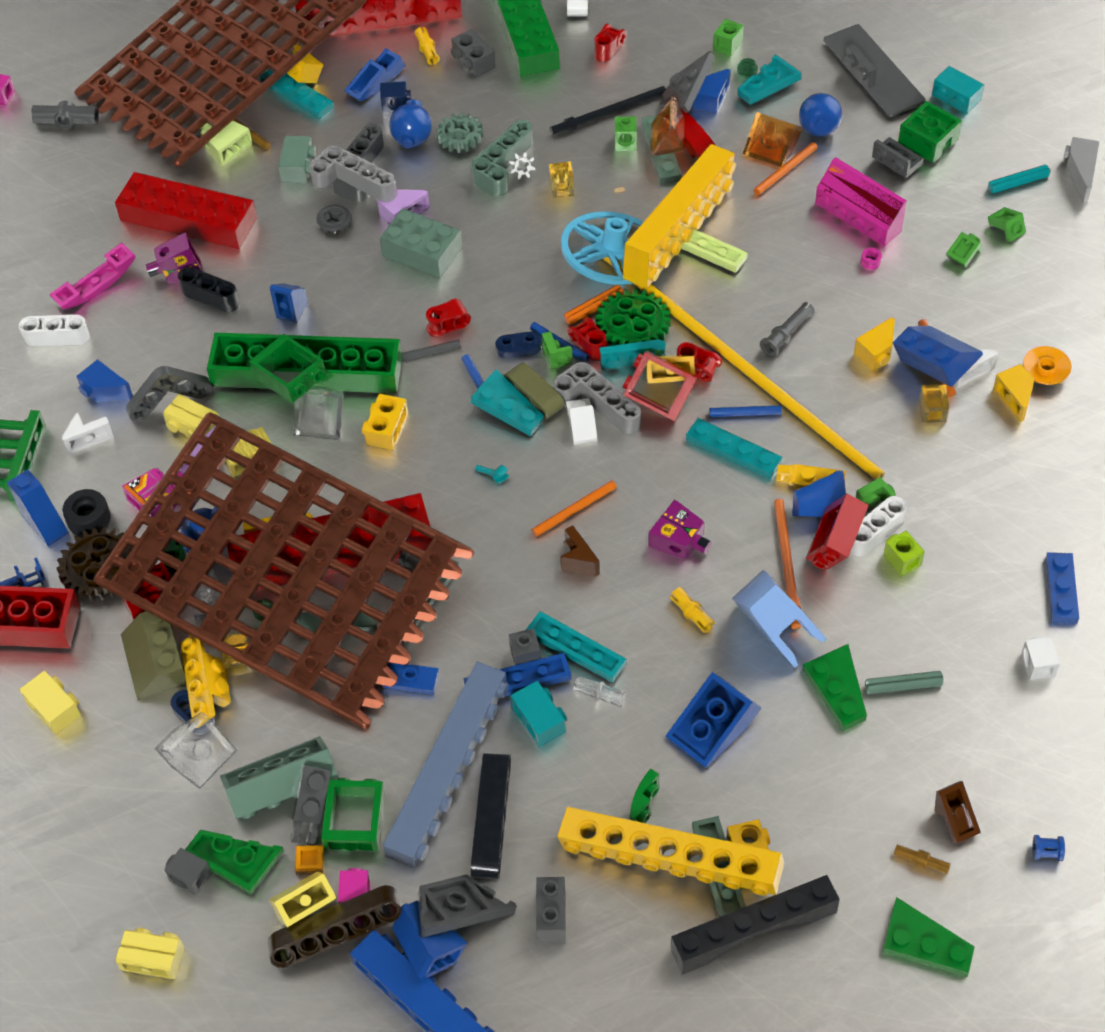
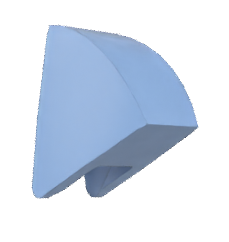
M764 570L731 598L794 668L798 666L795 655L780 638V634L796 620L812 637L821 642L827 640L807 615Z

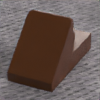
M573 525L566 528L563 544L567 553L560 557L561 569L567 572L595 577L600 575L599 559Z
M963 781L936 791L934 811L936 814L944 817L952 842L959 843L981 833Z

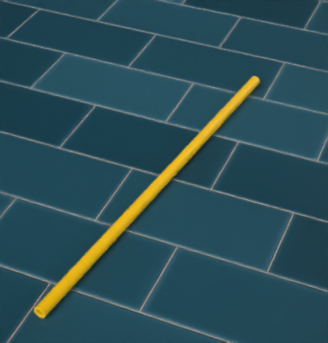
M608 257L603 258L604 261L612 266ZM617 260V262H618V264H619V266H620V270H621L622 275H623V269H622L620 260ZM634 283L641 291L646 290V295L649 296L654 293V300L661 298L662 304H667V310L670 311L673 317L874 480L884 477L885 472L655 286L650 284L648 288H644Z

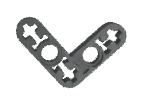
M161 366L150 374L126 405V411L132 421L139 422L151 414L168 391L202 399L208 397L213 392V386L206 376L169 366ZM188 380L186 383L178 385L179 382ZM150 392H155L151 396H146Z

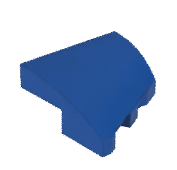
M835 471L825 478L818 479L806 487L793 491L792 516L822 517L827 506L846 494L843 471Z

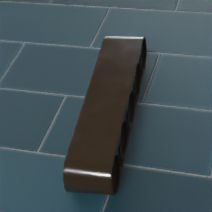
M389 885L380 886L296 922L289 927L275 931L268 938L271 964L277 968L290 967L394 922L401 915L397 890Z

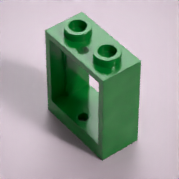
M282 334L249 361L254 378L291 403H294L327 376L323 359L286 334ZM291 357L305 366L306 369L287 384L272 374V372Z
M348 778L329 780L321 837L324 851L379 853L385 802L383 781L370 778L363 781H354ZM336 796L374 797L371 831L332 830Z

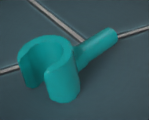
M480 465L475 466L476 471L488 474L498 484L504 482L509 477L506 474L508 469L504 465H500L495 470Z

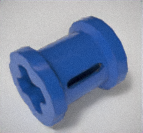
M1034 835L1032 842L1033 859L1039 860L1042 857L1057 858V861H1063L1065 856L1064 837L1058 836L1057 839L1040 838L1039 835Z

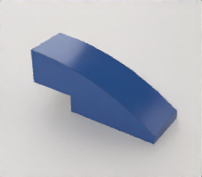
M385 48L375 61L370 59L344 91L361 102L379 92L380 83L391 82L406 65L399 55Z

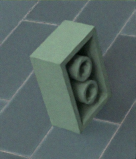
M404 208L401 209L380 237L382 256L437 278L442 277L462 250L461 230Z

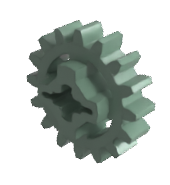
M459 113L458 116L451 114L450 119L444 117V123L439 122V128H436L438 143H442L443 149L449 147V152H452L454 149H457L458 153L461 152V149L469 152V147L475 149L476 143L482 142V123L478 122L477 117L471 119V114L463 116L462 113Z

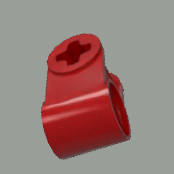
M608 23L605 24L594 38L595 59L601 62L612 59L619 48L624 45L627 31L625 29H615Z
M456 298L431 307L426 311V319L428 321L426 326L427 333L433 337H440L454 330L462 329L471 322V315L461 300Z
M589 317L583 319L581 324L569 327L567 332L573 344L589 354V359L599 361L600 347H607L605 333Z
M690 342L681 343L677 348L676 356H694L695 375L698 376L699 380L703 382L712 381L714 371L722 364V359L717 353L698 347Z

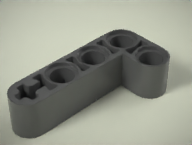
M374 123L366 125L346 150L372 163L384 147L381 126ZM338 178L331 184L332 191L335 194L353 201L362 202L370 196Z

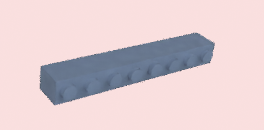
M476 662L383 844L386 856L414 868L419 860H424L429 848L427 843L431 836L435 837L441 823L439 819L443 812L447 813L452 803L451 795L454 789L458 790L464 778L462 773L466 765L470 766L475 757L474 749L477 743H482L487 731L485 727L489 720L492 721L495 718L498 710L497 703L500 698L505 697L508 691L509 684L507 683L506 672L481 662Z

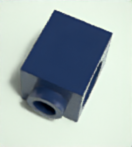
M406 81L380 83L382 113H393L398 107L406 104L407 100H411V90H407Z

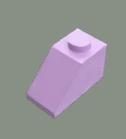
M396 189L397 197L393 201L383 202L377 200L379 215L389 224H391L402 208L419 215L430 208L429 194L426 190Z

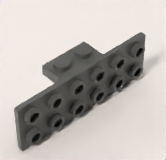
M859 24L824 37L825 44L889 117L918 107L926 102L925 97Z

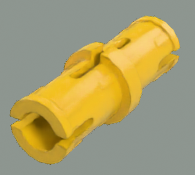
M421 27L417 28L414 34L419 42L420 51L424 53L429 65H432V62L434 65L437 64L440 57L436 52L435 42L430 38L425 27H422V30Z
M681 587L671 593L672 595H670L669 599L683 611V616L686 619L693 621L703 633H707L713 628L712 625H715V621L701 608L702 605L698 601L691 599Z

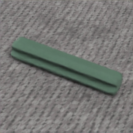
M941 671L869 678L865 681V689L867 694L938 687L943 685L944 679Z

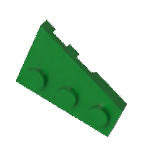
M849 644L803 664L802 670L843 731L866 720L867 713Z
M200 830L185 848L186 851L208 862L213 873L250 895L253 894L284 853V849L281 846L273 845L271 847L261 845L253 840L248 842L237 840L229 835Z
M896 897L883 953L968 977L975 946Z

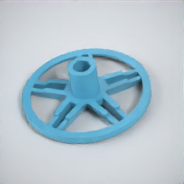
M607 211L592 212L579 216L572 220L562 233L561 251L563 257L574 270L594 281L613 285L634 284L623 279L617 260H620L623 269L625 243L628 241L626 237L632 224L640 227L643 221L626 214ZM596 218H609L606 220L604 231L593 224L588 225L584 221ZM574 230L592 244L572 254L568 245V237L571 231ZM608 257L617 276L593 271L584 266V264Z

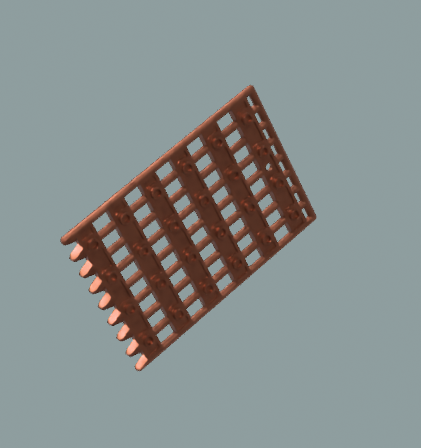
M179 0L82 83L74 93L79 97L91 90L92 93L86 100L89 106L103 99V103L98 108L100 114L115 107L116 110L110 117L113 123L128 116L129 118L123 125L125 132L140 125V129L135 134L136 139L141 140L153 134V137L147 144L150 150L162 143H166L160 155L164 159L175 152H179L173 164L176 167H180L361 8L367 0H355L353 3L349 0H304L308 3L297 13L291 9L301 0H288L284 5L280 4L279 0H222L215 7L210 5L214 0ZM233 2L239 4L228 15L223 13ZM314 8L321 10L310 21L304 18ZM246 10L252 12L241 23L235 20ZM181 12L184 14L173 25L168 23L177 13ZM328 16L334 18L324 29L318 27ZM262 18L265 20L254 31L248 29L257 19ZM191 20L197 22L185 33L180 31ZM204 27L209 30L198 41L193 39ZM270 27L278 28L267 39L261 37ZM285 34L289 35L291 38L278 48L274 45ZM216 36L222 38L210 50L205 47ZM149 37L154 40L143 51L138 49ZM298 42L304 45L293 56L287 53ZM231 44L234 46L223 58L217 55L227 45ZM164 46L167 48L155 59L150 57L159 47ZM242 52L247 54L236 66L230 63ZM173 54L179 56L167 68L162 65ZM255 60L261 63L249 75L243 72ZM186 62L191 64L180 76L174 73ZM119 63L124 66L112 77L107 75ZM268 69L274 72L262 83L256 80ZM199 70L204 73L192 85L187 82ZM131 71L136 74L124 86L119 83ZM211 79L217 81L205 93L199 90ZM143 80L148 82L137 94L131 92ZM224 87L230 90L218 102L212 99ZM156 88L161 91L149 103L143 100ZM237 96L241 97L243 100L231 111L225 107ZM168 97L173 99L161 112L156 109ZM181 105L186 108L174 120L168 117ZM193 114L199 117L187 129L181 126ZM206 123L212 126L200 138L194 135Z
M209 412L204 416L94 577V582L366 730L370 727L371 720L361 710L362 706L376 709L384 706V697L374 688L375 685L391 687L395 686L398 682L397 675L387 665L389 662L406 665L411 661L410 653L401 645V642L420 643L424 639V633L414 623L415 619L432 622L437 618L436 610L427 602L428 598L444 601L450 596L448 588L440 581V578L460 579L462 577V569L452 560L453 557L471 559L475 553L472 548ZM211 424L215 425L216 427L209 437L205 436L204 434ZM240 439L259 448L251 460L233 451ZM199 443L202 445V448L196 457H193L191 453ZM226 459L245 468L238 480L220 471ZM283 461L301 470L295 482L275 473ZM184 464L189 465L182 477L177 475ZM213 479L232 488L225 500L206 491ZM269 481L288 490L282 502L262 493ZM170 484L175 485L168 498L163 495ZM325 484L345 493L338 505L319 496ZM199 499L219 508L211 520L192 511ZM256 501L275 511L268 523L249 513ZM156 504L161 505L154 518L149 516ZM312 504L332 513L325 525L305 516ZM175 505L182 506L178 512H174L172 508ZM369 506L389 516L382 528L362 518ZM186 519L205 529L197 541L179 532ZM242 522L262 531L255 543L235 534ZM143 524L148 526L140 538L135 536ZM299 524L319 534L312 546L292 536ZM356 527L375 536L369 548L349 539ZM412 529L433 539L426 551L406 541ZM172 540L191 549L183 562L164 552ZM229 542L248 552L241 564L222 555ZM128 545L133 546L127 558H122L121 556ZM286 545L305 554L298 567L278 557ZM343 547L363 557L356 569L336 560ZM399 550L420 560L413 572L392 562ZM158 560L177 570L169 583L150 573ZM215 563L234 572L227 585L208 576ZM116 565L119 569L112 580H110L107 576ZM272 566L292 575L285 588L265 578ZM329 568L350 578L343 590L322 580ZM387 570L407 580L400 593L380 583ZM144 581L163 591L155 604L136 594ZM201 584L221 594L213 606L194 597ZM259 586L279 596L271 609L251 599ZM316 589L336 599L329 612L309 601ZM374 591L394 601L387 614L366 604ZM187 605L207 615L199 628L180 618ZM245 607L265 617L258 630L238 620ZM303 610L323 620L315 633L296 623ZM360 613L381 623L374 635L353 625ZM231 629L251 639L243 652L224 642ZM289 631L309 641L302 654L282 644ZM347 634L368 644L360 657L340 647ZM275 653L296 663L288 676L268 666ZM334 655L354 665L347 679L326 668ZM320 677L341 687L333 701L313 690Z

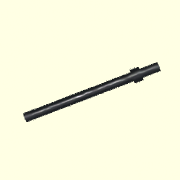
M664 86L579 117L564 119V122L549 127L550 133L555 135L566 130L568 132L575 130L579 125L663 95L666 89Z

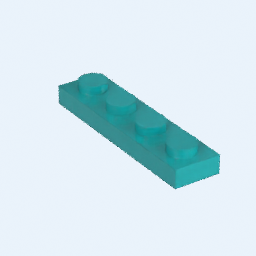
M268 69L260 76V82L265 81L274 72ZM287 73L270 87V89L318 119H321L334 108L333 101L306 84L298 83Z
M697 418L686 433L687 441L770 480L776 473L778 465H781L783 461L782 456L700 418Z
M541 611L526 628V630L534 628L538 642L560 654L565 653V656L612 683L627 664V659Z

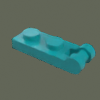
M651 340L600 347L601 370L634 365L639 353L644 355L646 351L657 356H666V344L663 340Z

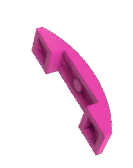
M120 243L104 255L106 262L75 284L71 285L67 281L49 295L63 310L81 305L112 286L127 271L136 257L123 243Z

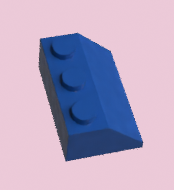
M908 326L892 342L900 361L950 387L983 355L982 351L932 326Z

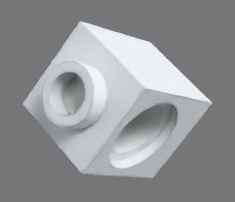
M1033 637L1026 640L1021 654L1029 680L1056 677L1060 662L1052 637Z

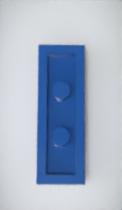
M1047 552L1045 560L1051 622L1078 623L1079 609L1073 553Z

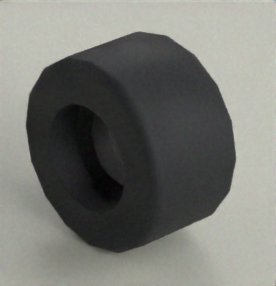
M83 489L74 492L65 500L62 508L68 528L73 534L83 537V531H86L89 535L92 534L93 528H96L97 532L101 533L102 529L109 525L111 519L105 497L93 489ZM94 510L89 515L80 516L85 511Z

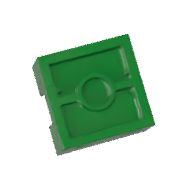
M926 101L900 125L898 143L934 163L942 156L943 148L951 147L959 140L962 120Z

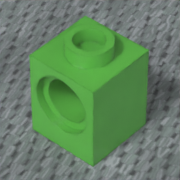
M725 19L714 32L713 50L732 56L743 42L744 25Z
M636 116L615 117V151H637Z

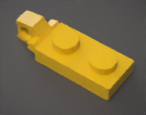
M800 464L778 465L776 481L787 482L788 485L794 487V490L812 484V482L818 479L825 478L835 471L843 470Z

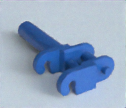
M37 557L34 558L36 563L35 572L24 576L23 573L19 572L16 565L14 569L17 575L1 581L0 586H18L21 584L22 587H31L38 583H41L43 586V581L46 579ZM38 575L37 579L26 582L27 578Z

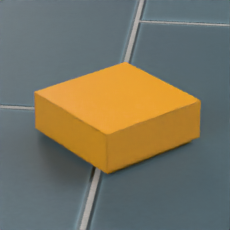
M323 845L296 846V875H312L317 871L324 873L325 851Z

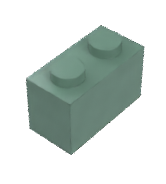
M285 135L278 165L281 182L307 183L310 174L309 165L312 159L316 158V146L312 145L311 136Z

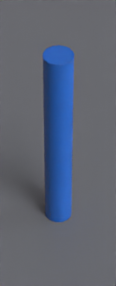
M533 322L530 326V330L541 337L542 333L550 332L536 322ZM552 333L554 340H558L560 348L571 346L572 356L585 363L589 360V354Z
M466 354L462 356L461 360L478 389L484 381L470 355Z
M781 405L709 408L710 417L782 415Z

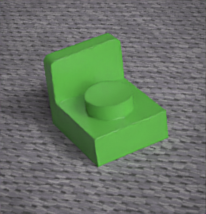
M1003 207L988 216L989 225L1004 230L1006 241L1012 242L1026 233L1024 217L1021 212Z
M961 232L947 251L946 256L966 268L975 254L982 252L981 240L974 234L969 233L967 235Z
M551 331L542 333V349L549 368L553 369L572 364L571 346L560 348L558 340H554Z
M880 477L858 489L855 498L868 504V507H873L879 501L883 502L891 496H896L894 488Z

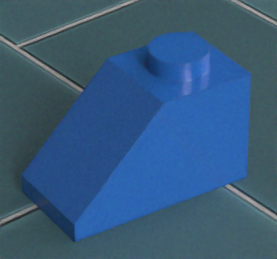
M730 69L706 76L693 103V108L717 114L730 87Z
M285 283L271 285L270 292L276 318L298 323L308 304L305 288Z
M98 359L76 376L80 385L78 389L81 394L86 398H92L97 403L131 400L133 397L129 383Z

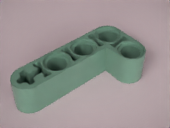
M519 120L515 122L472 161V180L476 186L495 196H503L508 192V172L506 169L511 165L508 161H514V153L521 156L533 144L532 124L529 121Z

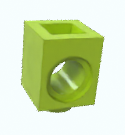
M905 530L900 534L891 535L886 540L883 556L902 577L922 565L925 551Z

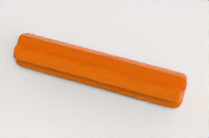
M615 285L564 313L565 322L568 325H572L596 312L598 308H602V301L608 302V296L616 298V292L624 295L623 288L620 285Z

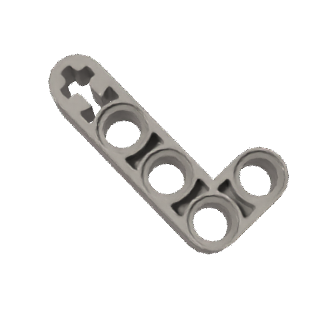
M339 146L327 147L309 165L312 184L316 188H327L338 178L383 202L393 201L397 197L395 177L392 173Z
M578 362L554 379L553 388L562 396L565 406L566 401L578 400L580 397L583 399L589 398L590 404L623 433L632 435L640 430L641 410L639 406L630 398L624 396V393L588 363Z

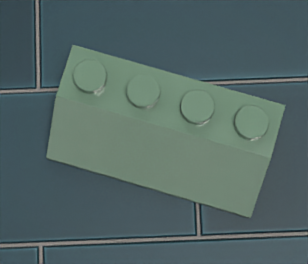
M320 736L220 775L236 819L240 817L242 819L250 818L256 815L260 809L265 807L268 809L275 808L281 805L285 799L290 797L296 798L303 765L331 770L329 780L338 779L339 777L331 755Z

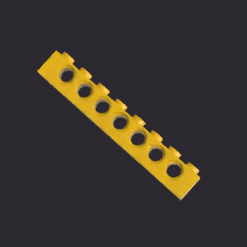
M572 807L566 808L557 836L564 850L570 853L578 854L581 851L589 853L597 859L603 860L606 857L616 859L617 862L623 865H632L634 863L642 865L650 871L666 870L677 877L693 876L704 883L720 882L731 889L747 888L751 889L753 893L766 896L768 893L776 895L784 867L783 856L780 852ZM596 832L592 838H584L587 833ZM622 838L618 844H610L613 839ZM640 844H649L646 849L637 850ZM666 850H675V852L670 856L663 855V853ZM695 855L702 856V858L697 862L690 861V859ZM721 861L730 862L725 868L717 867ZM749 867L757 868L753 874L744 873Z

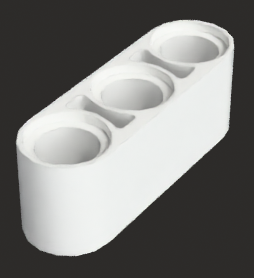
M81 315L28 316L19 322V329L26 345L32 347L83 345L90 339L86 321Z
M891 496L865 516L850 553L857 557L866 556L904 523L907 509L906 501L899 496Z

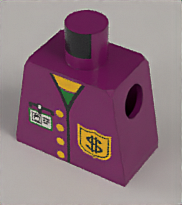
M186 233L155 247L156 261L146 264L150 277L162 273L168 283L179 282L178 273L183 268L192 267L203 271L201 260Z
M675 499L648 534L649 547L681 559H686L694 549L706 554L712 545V541L703 537L704 521Z

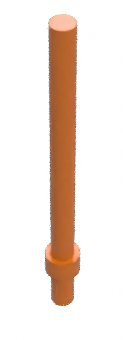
M776 499L774 506L786 594L801 609L800 598L797 597L784 500ZM795 620L791 624V628L799 629L801 625Z

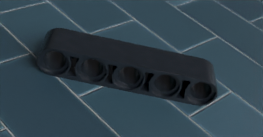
M483 753L471 857V877L499 879L511 770V755Z

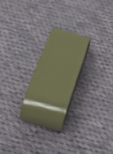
M525 362L520 363L503 375L544 415L543 420H547L565 407L562 396Z

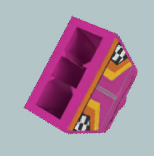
M154 468L124 484L122 489L127 501L140 511L165 474L158 468ZM179 471L177 475L182 477L183 475ZM170 484L163 495L168 498L175 485ZM156 504L149 516L154 518L161 505Z

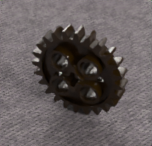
M104 527L101 533H98L96 528H93L90 535L83 531V538L75 535L74 539L76 542L74 544L67 542L66 545L69 550L60 551L62 558L57 559L59 566L56 567L59 573L58 577L64 588L74 589L76 595L79 594L81 600L85 599L87 595L91 601H94L96 596H99L101 601H103L105 594H109L113 598L114 593L99 586L93 579L124 532L118 535L116 529H113L108 533L106 527ZM128 545L121 557L126 559L133 546ZM115 565L107 578L112 580L119 567Z

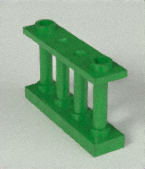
M30 410L28 419L24 421L0 419V429L23 431L21 438L18 440L0 439V448L16 450L15 456L11 459H0V468L10 469L8 476L0 479V488L6 491L10 501L15 502L7 482L27 469L30 471L45 428L44 420L38 410Z

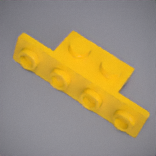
M189 636L181 642L180 647L193 726L199 728L215 716L214 704L224 708L231 703L224 661L206 653L204 642Z

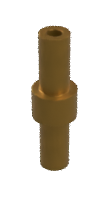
M899 844L896 845L894 855L913 861L915 866L923 869L929 867L948 874L951 863L930 856L929 852L920 849L915 851Z

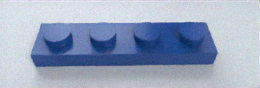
M565 653L498 669L506 672L509 688L505 697L514 694L537 680L542 687L572 680ZM467 677V678H463V679H464V685H465V683H466L468 677Z

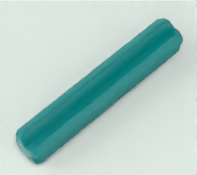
M1044 164L989 181L988 190L992 194L1047 178L1050 176L1051 171L1048 165Z

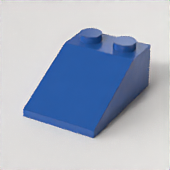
M712 672L665 737L707 768L747 729L762 707L722 677Z

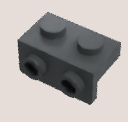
M890 137L884 142L876 140L873 145L872 157L904 178H907L923 165L924 158Z

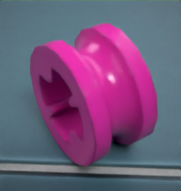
M875 248L865 249L860 260L862 267L869 270L878 268L881 263L882 254Z

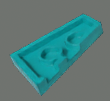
M775 54L772 57L771 63L768 65L764 64L757 75H752L737 88L738 96L751 105L801 80V72Z
M497 369L471 396V404L530 437L543 422L544 415Z

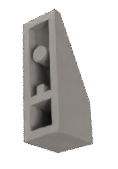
M1073 137L1071 146L1066 145L1065 148L1066 169L1082 202L1088 203L1099 141Z

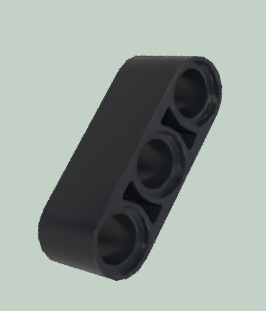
M186 267L179 271L178 280L184 296L224 312H233L239 308L240 301L236 286L233 283L192 267Z

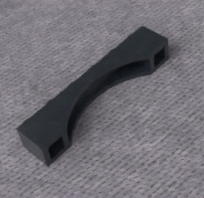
M825 875L671 936V952L683 975L708 965L732 948L759 935L790 925L812 923L835 914L838 910L840 898L828 875Z

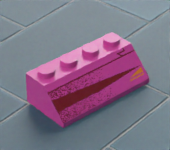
M835 157L817 186L815 203L885 247L902 232L907 200Z

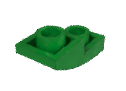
M651 768L643 777L635 792L630 810V820L647 823L652 815L651 800L659 792L660 786L659 774Z

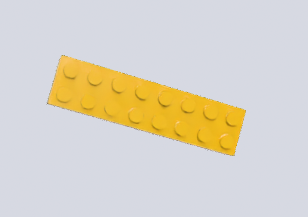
M713 144L706 149L625 243L623 279L644 288H648L653 281L658 279L660 272L663 268L669 266L673 256L678 255L684 243L690 241L693 231L700 229L704 219L710 217L714 207L720 205L724 195L732 190L734 185L732 174L736 167L734 152Z

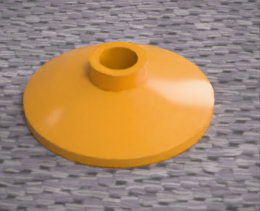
M1040 346L1031 349L1023 360V367L1032 374L1034 381L1045 385H1055L1065 381L1072 369L1069 357L1061 350L1050 346Z

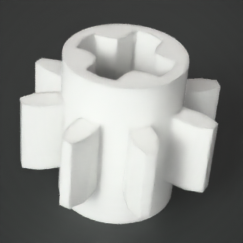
M525 151L522 156L514 153V161H508L513 165L510 173L517 171L518 179L521 178L522 174L529 178L528 172L530 169H536L531 166L534 158L530 157L527 159ZM518 161H527V163L525 164L526 169H517V167L519 166Z

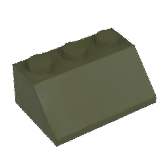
M147 611L140 613L120 634L138 700L186 685L184 667L172 625Z

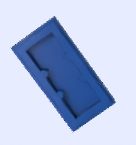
M389 662L387 666L397 675L398 682L395 686L391 687L383 685V688L434 695L439 668L412 664L401 665Z

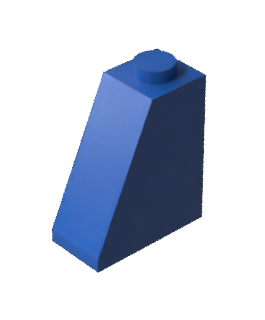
M28 469L7 482L22 517L47 546H50L69 533L43 486Z
M418 900L410 904H403L401 906V915L392 926L412 967L421 980L455 965L467 945V942L454 930L422 937Z

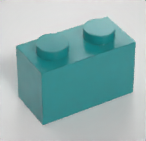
M948 66L934 79L932 96L968 114L982 100L985 84Z
M538 680L510 695L512 710L538 748L566 733L565 722L567 717L561 707L556 708L550 691L546 687L542 688Z

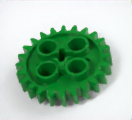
M625 289L624 295L616 292V298L608 296V302L602 301V308L597 309L596 326L605 333L606 344L611 342V346L651 340L664 341L665 334H669V327H671L670 311L667 310V304H662L661 298L654 300V293L646 296V290L638 294L637 289H634L633 294H629L628 290Z

